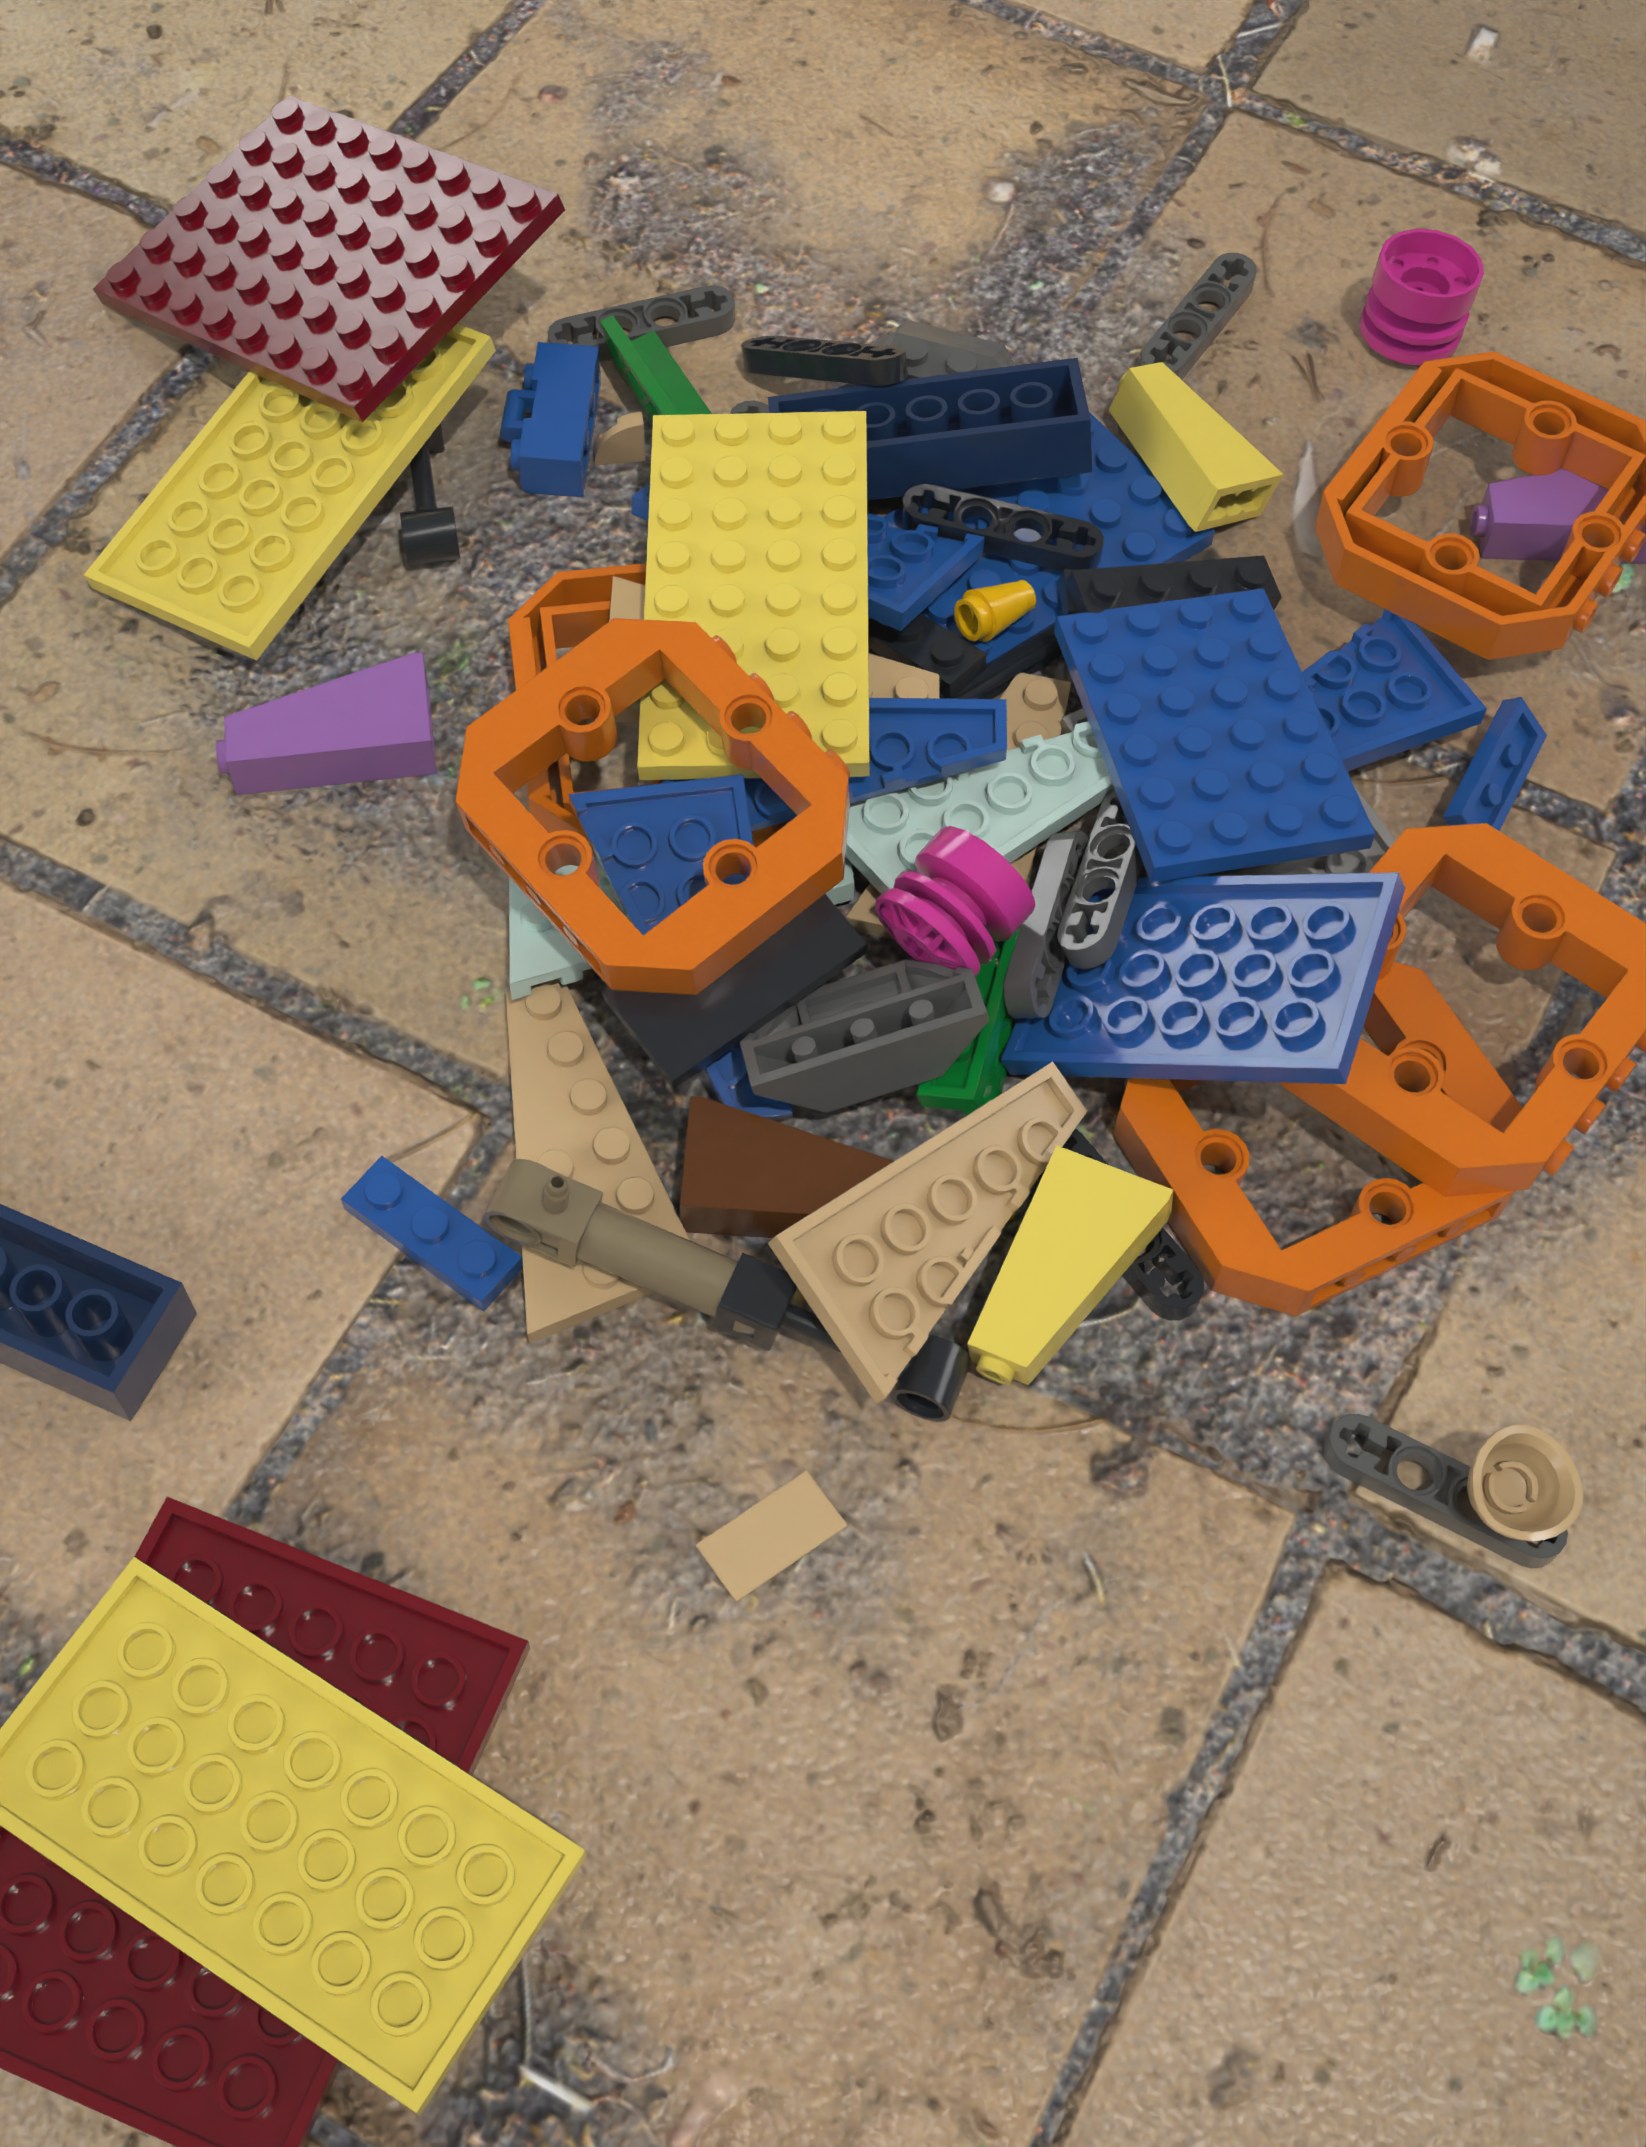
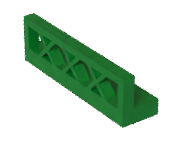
M613 315L600 321L615 369L652 423L653 415L712 414L654 330L631 341Z
M1020 928L1008 941L998 942L993 940L996 948L994 957L988 964L980 965L981 969L976 977L989 1021L943 1076L919 1084L916 1095L922 1107L962 1110L964 1115L967 1116L1002 1094L1007 1069L1001 1059L1017 1020L1012 1018L1006 1008L1004 982Z

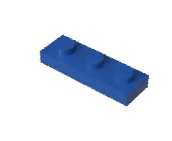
M1522 697L1502 701L1443 816L1449 826L1487 823L1500 831L1547 737V734Z
M383 1156L341 1198L344 1210L483 1312L523 1269L521 1255Z

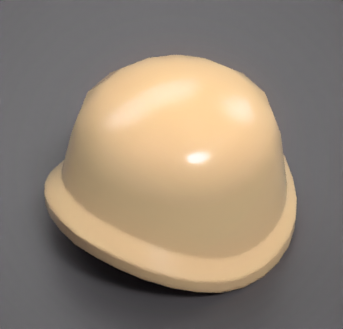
M1523 1424L1501 1428L1485 1440L1469 1469L1467 1491L1472 1507L1488 1527L1505 1537L1521 1541L1546 1540L1567 1530L1579 1516L1583 1505V1486L1579 1471L1561 1443L1541 1429Z

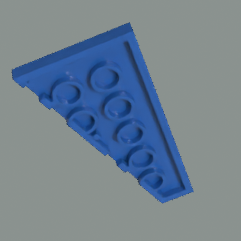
M650 482L632 496V514L648 521ZM867 513L868 617L884 626L902 631L983 555L985 537L966 533L963 542L938 537V527L918 524L916 530L888 527V521L883 516Z
M1384 609L1382 617L1372 625L1365 623L1356 630L1350 642L1338 651L1330 650L1302 672L1347 771L1482 723L1487 710L1418 625Z
M869 698L870 776L849 778L850 804L1006 760V699ZM744 778L751 831L790 821L798 816L762 778ZM697 779L663 780V783L680 782V781L697 780Z
M743 774L568 794L569 803L627 918L642 935L646 934L706 887L703 862L706 853L713 845L728 839H740L753 845ZM733 874L726 877L722 882L735 885L744 882L748 877L741 874ZM740 1043L703 1068L720 1103L773 1121L792 1118L790 1103L754 1095Z

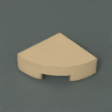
M642 411L619 417L617 425L610 428L604 434H599L595 439L593 446L595 465L646 461Z

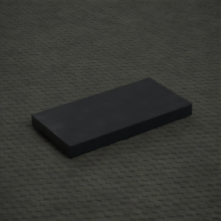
M824 894L697 995L611 990L610 987L604 990L602 994L604 1001L675 1089L739 1044L749 1033L756 1032L868 953V947L865 940L828 896Z

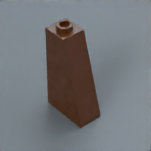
M690 1096L680 1198V1220L686 1233L774 1238L779 1233L894 1161L704 1097Z

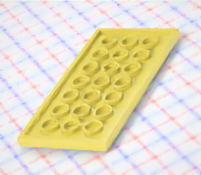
M456 324L363 423L249 371L89 567L84 577L90 586L99 592L257 661L496 352L491 336Z
M866 411L653 415L644 620L696 622L711 638L715 635L720 636L732 649L737 664L748 675L751 673L758 674L770 688L774 696V702L786 714L789 711L798 714L808 726L812 740L824 752L829 749L834 751L846 764L850 777L870 776ZM666 680L640 698L637 763L639 780L706 779L743 774L744 778H761L754 770L738 768L728 760L724 753L722 737ZM746 727L739 732L746 734L755 733L760 728Z
M135 1557L129 1562L0 1729L1 1827L418 2116H421L587 1857L586 1850Z

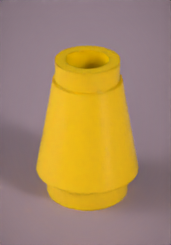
M1025 580L967 590L954 607L957 627L968 640L990 641L1027 612L1033 610L1036 606V595L1032 586Z

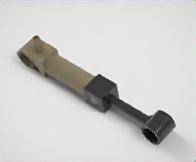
M441 423L410 462L416 510L400 512L408 566L461 560L453 506L438 508L436 503L430 454L442 453L445 450Z
M526 1159L512 1160L483 1216L485 1222L492 1230L513 1242L532 1248L575 1267L578 1259L595 1265L715 1318L712 1327L767 1351L772 1349L782 1327L841 1353L816 1314L791 1304L797 1286L787 1271L745 1253H742L739 1261H736L602 1203L603 1192L557 1173L537 1162ZM928 1335L929 1337L921 1349L910 1359L898 1376V1381L891 1391V1399L904 1411L916 1417L929 1421L943 1422L951 1416L971 1366L972 1358L959 1345L938 1336Z

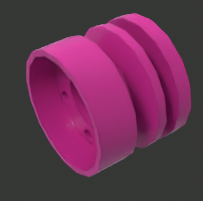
M1412 229L1398 232L1385 241L1380 251L1372 277V286L1367 294L1365 306L1359 320L1361 335L1372 349L1388 359L1403 364L1422 365L1424 361L1450 357L1456 352L1469 318V311L1475 301L1484 275L1482 259L1472 246L1456 236L1438 230Z
M948 826L941 828L916 855L914 865L918 873L913 871L901 872L895 879L894 888L886 889L878 897L875 903V911L889 935L915 961L938 964L954 970L958 967L971 968L976 978L981 969L980 965L988 964L994 957L996 948L993 940L998 942L1008 941L1033 913L1036 904L1032 891L1022 876L1000 853L968 831Z

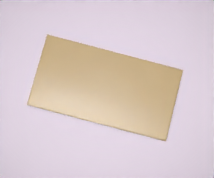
M805 1470L697 1543L696 1547L735 1602H737L848 1525L809 1472Z

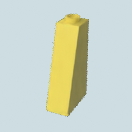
M1163 362L1129 368L1117 385L1118 392L1109 408V412L1187 524L1197 532L1261 516L1284 474Z
M1056 1145L967 1343L972 1362L977 1364L976 1370L984 1377L1000 1384L1010 1385L1014 1379L1029 1385L1167 1223L1172 1212L1173 1189Z

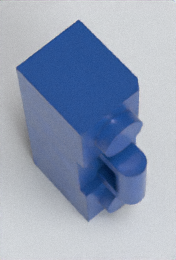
M538 342L534 363H526L524 390L512 389L507 392L500 436L505 441L512 442L510 454L511 470L519 471L521 490L533 494L583 497L601 388L598 346ZM524 412L532 413L531 418H524L523 421Z

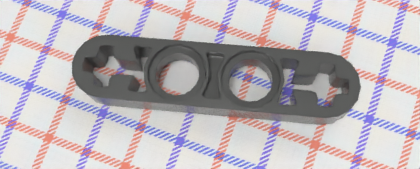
M1226 253L1215 259L1144 346L1139 366L1164 363L1168 354L1172 357L1171 363L1164 364L1183 380L1250 296L1257 272L1253 260L1240 253ZM1232 278V280L1229 282L1228 287L1223 285L1224 280H1230ZM1203 301L1218 304L1221 309L1208 311L1202 309L1198 303ZM1180 330L1189 331L1197 335L1198 338L1195 340H1183L1175 336L1174 333Z
M710 285L559 319L550 325L547 332L548 343L569 344L568 341H572V345L598 346L600 362L612 360L600 325V321L612 315L621 327L631 331L627 335L631 341L652 330L655 331L665 347L724 334L733 327L735 322V300L732 293L726 288ZM662 316H670L678 320L676 324L671 326H660L653 321ZM592 335H596L597 340H593Z
M1114 788L1106 794L1102 801L1058 929L1057 939L1068 962L1075 968H1095L1112 956L1143 867V861L1130 827L1125 824L1122 817L1125 815ZM1129 846L1124 854L1116 858H1103L1109 850L1115 847ZM1102 889H1115L1113 894L1105 900L1095 903L1088 902L1094 893ZM1089 923H1091L1095 934H1091L1092 928Z
M1085 832L1054 833L1047 841L1032 889L1036 906L1033 913L1020 928L1005 976V1005L1008 1013L1014 1019L1045 1018L1051 1011L1067 958L1057 939V934L1089 842Z
M1347 1414L1335 1422L1325 1438L1323 1445L1325 1460L1330 1468L1340 1476L1518 1565L1527 1568H1542L1551 1563L1567 1543V1530L1555 1537L1543 1540L1535 1548L1526 1543L1527 1541L1508 1538L1495 1532L1483 1520L1469 1519L1459 1509L1457 1497L1458 1493L1467 1491L1470 1466L1373 1418L1361 1414ZM1352 1435H1357L1364 1440L1362 1443L1363 1451L1357 1458L1345 1453L1348 1447L1346 1441ZM1388 1449L1394 1453L1384 1466L1383 1473L1375 1470V1467L1381 1460L1380 1457L1384 1450ZM1404 1461H1414L1424 1466L1430 1475V1487L1418 1491L1406 1487L1398 1477V1464Z

